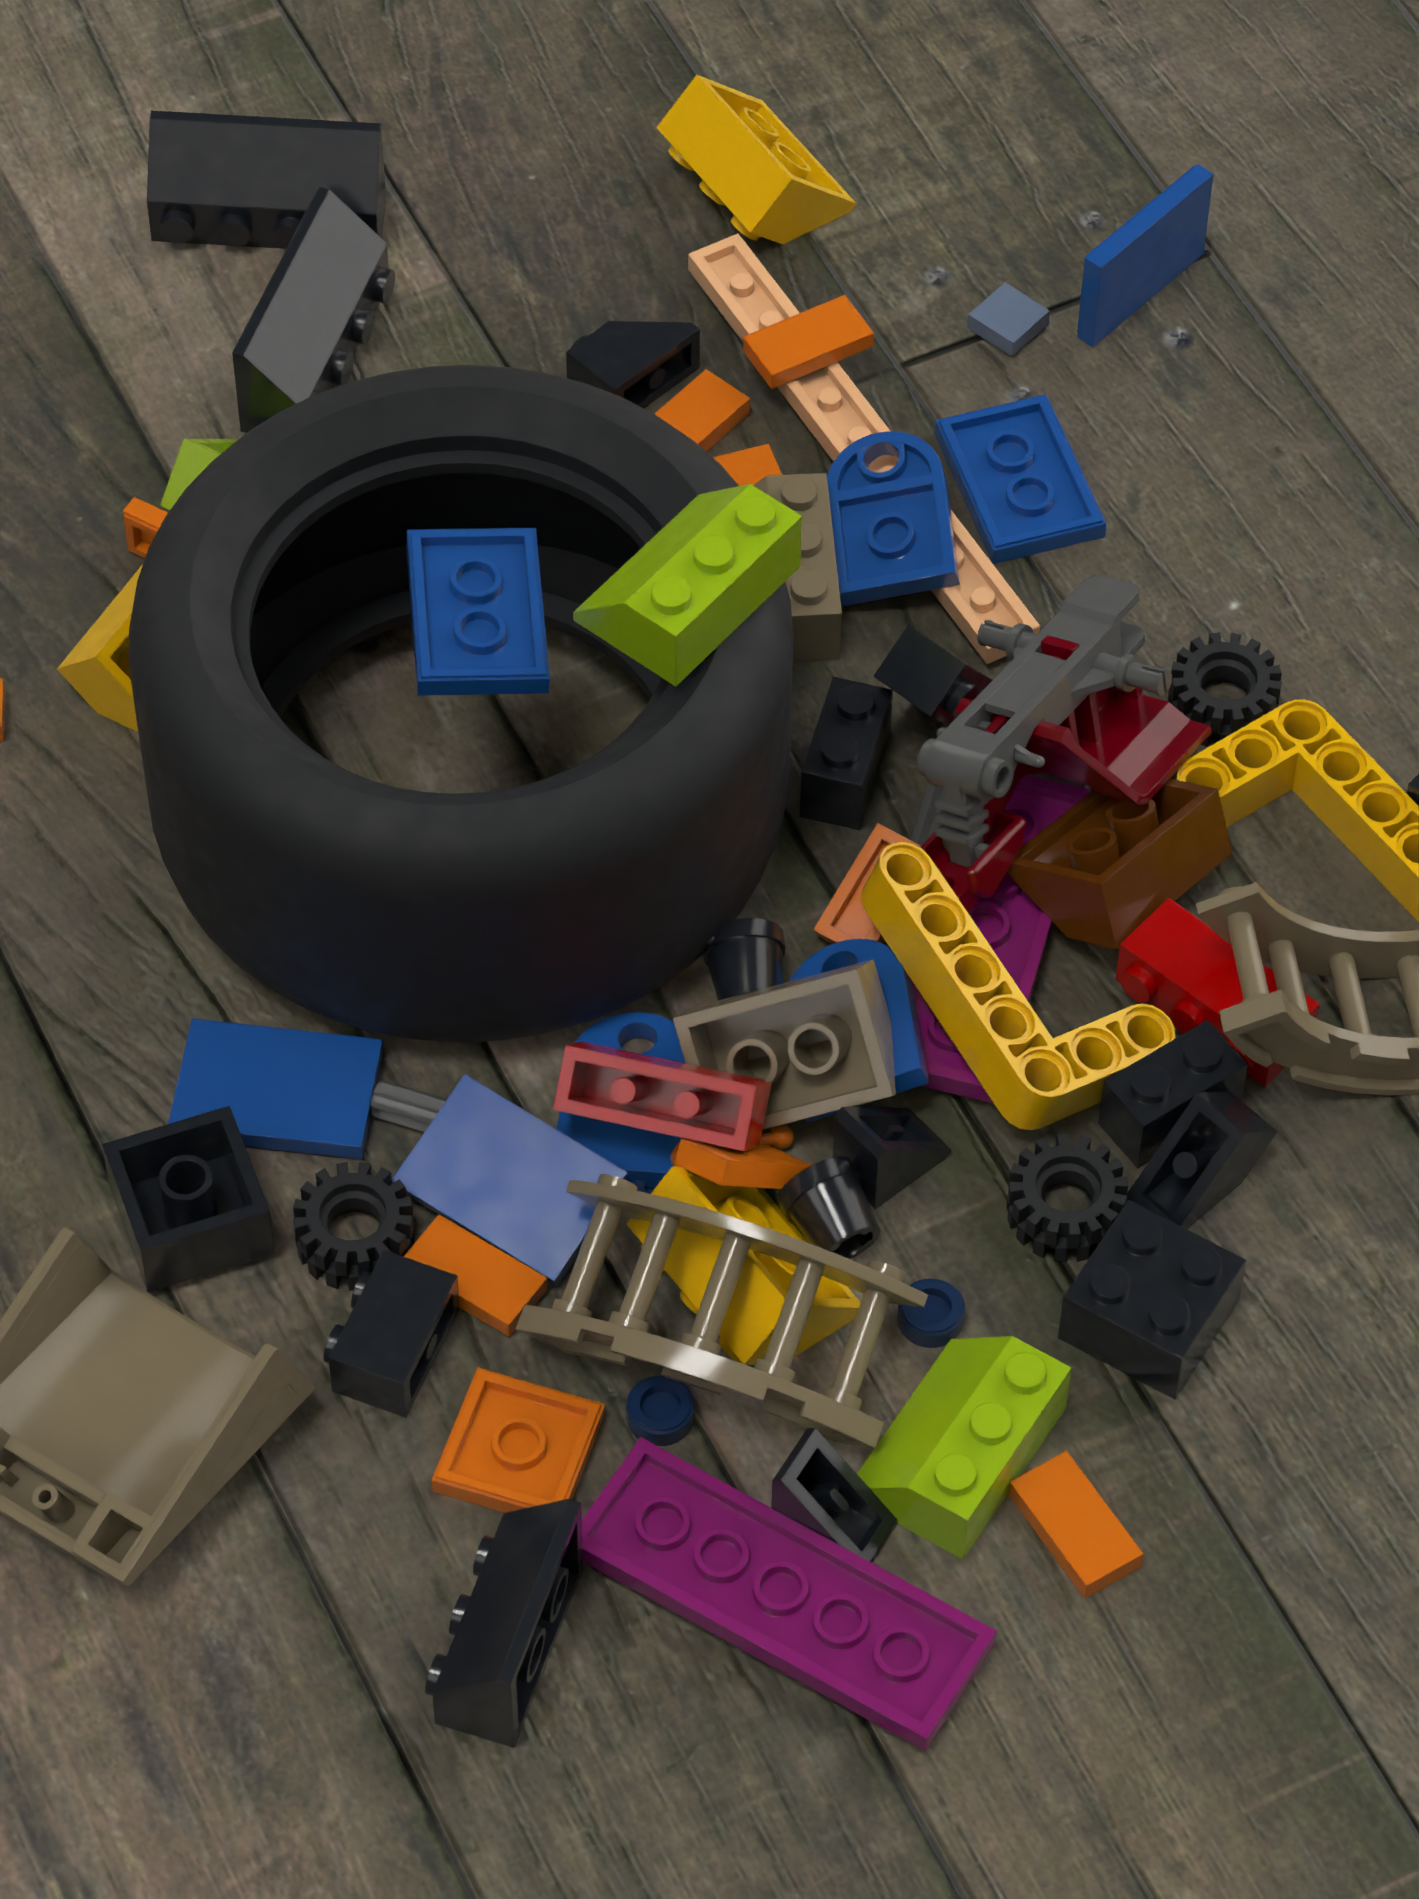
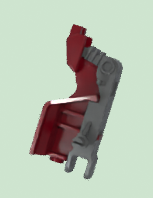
M1102 575L1091 576L1085 579L1063 601L1060 611L1038 634H1035L1029 625L1022 623L1009 627L991 620H985V624L982 623L980 625L977 635L978 643L981 646L1006 651L1007 657L1012 661L973 701L966 698L960 700L954 712V721L947 728H939L936 739H928L922 745L917 759L918 772L925 776L927 782L944 788V796L935 801V808L943 810L935 816V822L942 825L920 848L930 856L967 912L981 898L990 899L994 895L1022 847L1026 820L1022 816L1008 813L1004 810L1017 784L1027 774H1051L1091 786L1096 792L1136 805H1145L1211 734L1210 725L1190 720L1170 702L1142 694V690L1156 693L1159 696H1164L1171 686L1172 674L1168 669H1161L1142 663L1141 658L1135 654L1145 643L1144 630L1137 625L1121 621L1139 601V590L1135 584Z

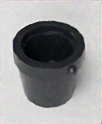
M759 918L731 920L722 923L716 934L708 941L703 958L704 963L709 967L718 1001L783 983V956L785 955L786 946L783 929L777 923Z
M836 1156L809 1166L790 1179L778 1193L777 1203L785 1217L795 1223L806 1240L812 1245L852 1259L868 1249L880 1236L881 1229L861 1186V1176L849 1157Z

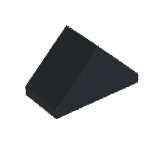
M841 1107L834 1118L833 1157L845 1156L851 1159L861 1176L860 1183L868 1202L874 1209H877L941 1163L951 1152V1149L909 1108Z
M816 1428L806 1429L772 1480V1509L868 1561H871L897 1521V1518Z

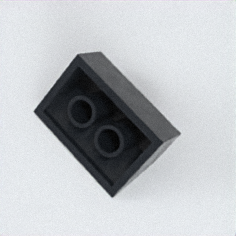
M565 1499L503 1513L495 1536L484 1535L473 1565V1575L478 1576L471 1596L465 1594L459 1596L449 1626V1633L455 1635L447 1656L439 1653L435 1656L427 1676L425 1693L433 1696L435 1724L515 1748L583 1572L581 1502Z

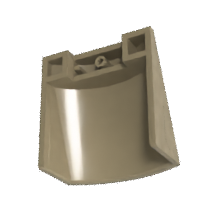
M64 1227L58 1233L0 1320V1515L88 1568L129 1587L316 1387L278 1347L265 1343L255 1356L227 1341L112 1270L73 1230Z

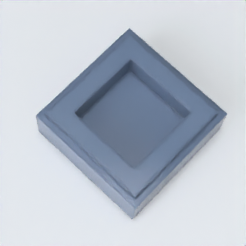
M1005 282L968 314L967 328L1013 357L1049 325L1050 310Z

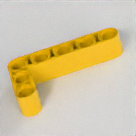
M1306 699L1286 702L1190 757L1178 769L1176 780L1218 789L1226 827L1231 826L1293 790L1419 923V806L1346 730L1316 702Z
M906 842L892 843L883 849L861 891L862 905L1001 1115L1010 1124L1025 1130L1039 1129L1101 1103L1104 1080L1175 1039V1028L1171 1019L1157 1007L1142 1003L1131 1005L1052 1038L930 856L920 847Z

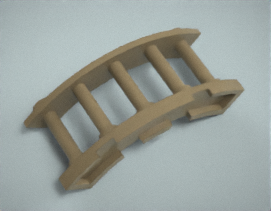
M1257 882L1243 887L1238 886L1225 889L1215 897L1196 903L1198 915L1212 931L1232 945L1244 1000L1240 1004L1220 1010L1219 1013L1224 1034L1239 1050L1264 1067L1275 1062L1290 1068L1292 1079L1305 1084L1357 1094L1419 1095V930L1363 931L1312 921L1278 904L1265 893ZM1262 960L1272 965L1277 988L1275 992L1269 993ZM1300 972L1332 977L1344 1029L1318 1020L1309 1014ZM1400 978L1414 1037L1401 1038L1372 1034L1359 979Z
M600 1174L597 1183L570 1179L566 1192L595 1206L593 1215L562 1299H554L552 1308L525 1304L516 1330L567 1354L599 1359L630 1367L632 1358L663 1367L661 1374L666 1378L721 1395L724 1388L762 1401L761 1411L805 1429L816 1428L825 1438L834 1442L876 1448L884 1422L859 1411L863 1401L857 1395L889 1304L915 1307L925 1306L928 1294L905 1284L906 1272L876 1260H868L867 1266L810 1243L735 1217L677 1200L637 1191L638 1187L635 1184L613 1175ZM620 1217L651 1222L620 1311H612L608 1322L592 1318V1311L587 1309ZM678 1228L723 1241L690 1334L683 1333L680 1342L648 1333L650 1324L645 1322ZM749 1249L796 1265L764 1359H756L754 1368L719 1356L721 1346L716 1343ZM824 1276L864 1295L832 1387H824L822 1394L792 1383L795 1372L790 1369L820 1280Z

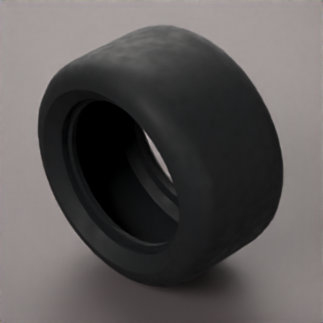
M479 365L423 367L389 372L346 383L313 395L280 411L247 432L215 458L184 490L165 516L149 546L137 580L129 627V670L153 832L163 862L186 907L208 937L234 963L264 986L313 1012L375 1033L416 1040L458 1043L503 1041L545 1034L585 1023L620 1009L658 989L693 964L704 953L708 941L716 934L721 924L735 920L756 889L777 841L785 811L789 776L794 637L791 601L786 582L677 686L672 685L573 620V612L699 494L739 486L724 467L685 434L655 414L618 395L583 382L549 373L511 367ZM536 528L545 626L570 634L604 653L623 668L649 698V702L630 726L609 745L587 760L564 772L537 782L514 788L476 793L421 792L369 780L347 771L322 757L303 743L281 720L284 711L297 692L330 660L369 637L412 624L406 548L407 530Z

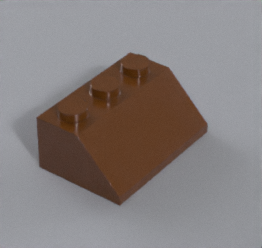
M1169 779L1145 805H1136L1099 794L1094 789L1023 845L1008 869L1007 874L1068 938L1096 944L1102 948L1117 949L1120 947V943L1168 898L1173 901L1177 900L1193 885L1205 879L1210 871L1232 854L1219 791L1217 788Z

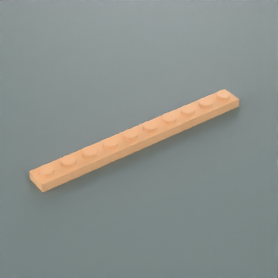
M739 233L688 254L689 272L742 342L743 336L799 314V311ZM838 362L777 387L833 462L846 447L856 440L870 434L890 431ZM892 455L880 456L872 461L868 469L878 473L886 472L896 465L898 458ZM951 510L960 585L933 589L931 591L986 664H989L1007 656L1006 651L981 646L978 643V630L982 623L985 624V620H991L1009 627H1013L1018 623L1026 624L1033 629L1035 634L1040 632V625Z

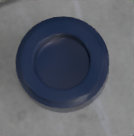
M922 1279L909 1285L928 1294L924 1307L898 1305L897 1321L902 1334L910 1342L926 1348L942 1347L947 1345L951 1339H956L964 1325L965 1303L961 1293L950 1283L939 1279Z
M652 1376L643 1379L632 1388L627 1398L626 1415L628 1427L637 1439L642 1437L656 1446H668L679 1442L690 1432L694 1422V1399L690 1390L684 1383L666 1378L665 1376Z

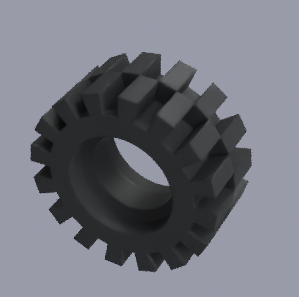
M1220 632L1210 633L1208 645H1205L1199 636L1191 640L1189 650L1182 647L1177 653L1176 662L1173 661L1171 669L1172 682L1168 691L1167 702H1170L1190 720L1211 726V734L1201 745L1208 747L1211 738L1219 739L1220 741L1278 707L1282 686L1280 665L1274 666L1275 656L1269 649L1259 655L1260 642L1251 638L1247 646L1241 645V634L1231 633L1229 642H1221ZM1213 682H1228L1241 687L1248 695L1239 699L1224 700L1209 695L1201 687Z
M1057 1134L1056 1146L1051 1147L1047 1138L1044 1137L1035 1142L1034 1153L1026 1147L1019 1154L1018 1164L1013 1163L1010 1171L1006 1210H1008L1007 1221L1010 1229L1017 1227L1016 1239L1023 1246L1034 1239L1032 1253L1043 1258L1047 1248L1055 1250L1054 1261L1066 1263L1067 1251H1075L1077 1262L1088 1260L1090 1246L1094 1250L1125 1206L1127 1202L1128 1179L1127 1176L1122 1177L1124 1166L1118 1158L1109 1162L1110 1149L1102 1143L1095 1152L1090 1151L1091 1138L1080 1135L1078 1146L1069 1145L1068 1134ZM1068 1184L1077 1186L1089 1193L1092 1203L1088 1208L1081 1211L1064 1212L1047 1205L1042 1199V1193L1051 1186Z
M348 1162L336 1164L337 1176L332 1178L326 1168L315 1173L317 1187L306 1181L300 1189L301 1200L295 1199L293 1206L295 1241L298 1257L302 1265L308 1263L309 1274L316 1280L325 1272L327 1286L338 1289L341 1278L348 1279L349 1291H354L357 1280L362 1272L365 1270L373 1271L383 1250L404 1256L412 1247L411 1243H415L413 1207L411 1197H406L405 1185L400 1179L392 1184L391 1172L383 1167L380 1168L375 1177L372 1176L371 1163L359 1162L358 1173H349ZM350 1212L368 1213L376 1217L380 1223L375 1233L359 1240L337 1238L330 1233L328 1228L331 1221Z

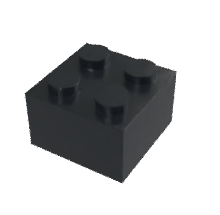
M230 1106L102 1144L109 1187L147 1293L275 1253L270 1210Z
M1128 1200L1063 1296L1058 1339L1176 1400L1238 1304L1247 1260Z

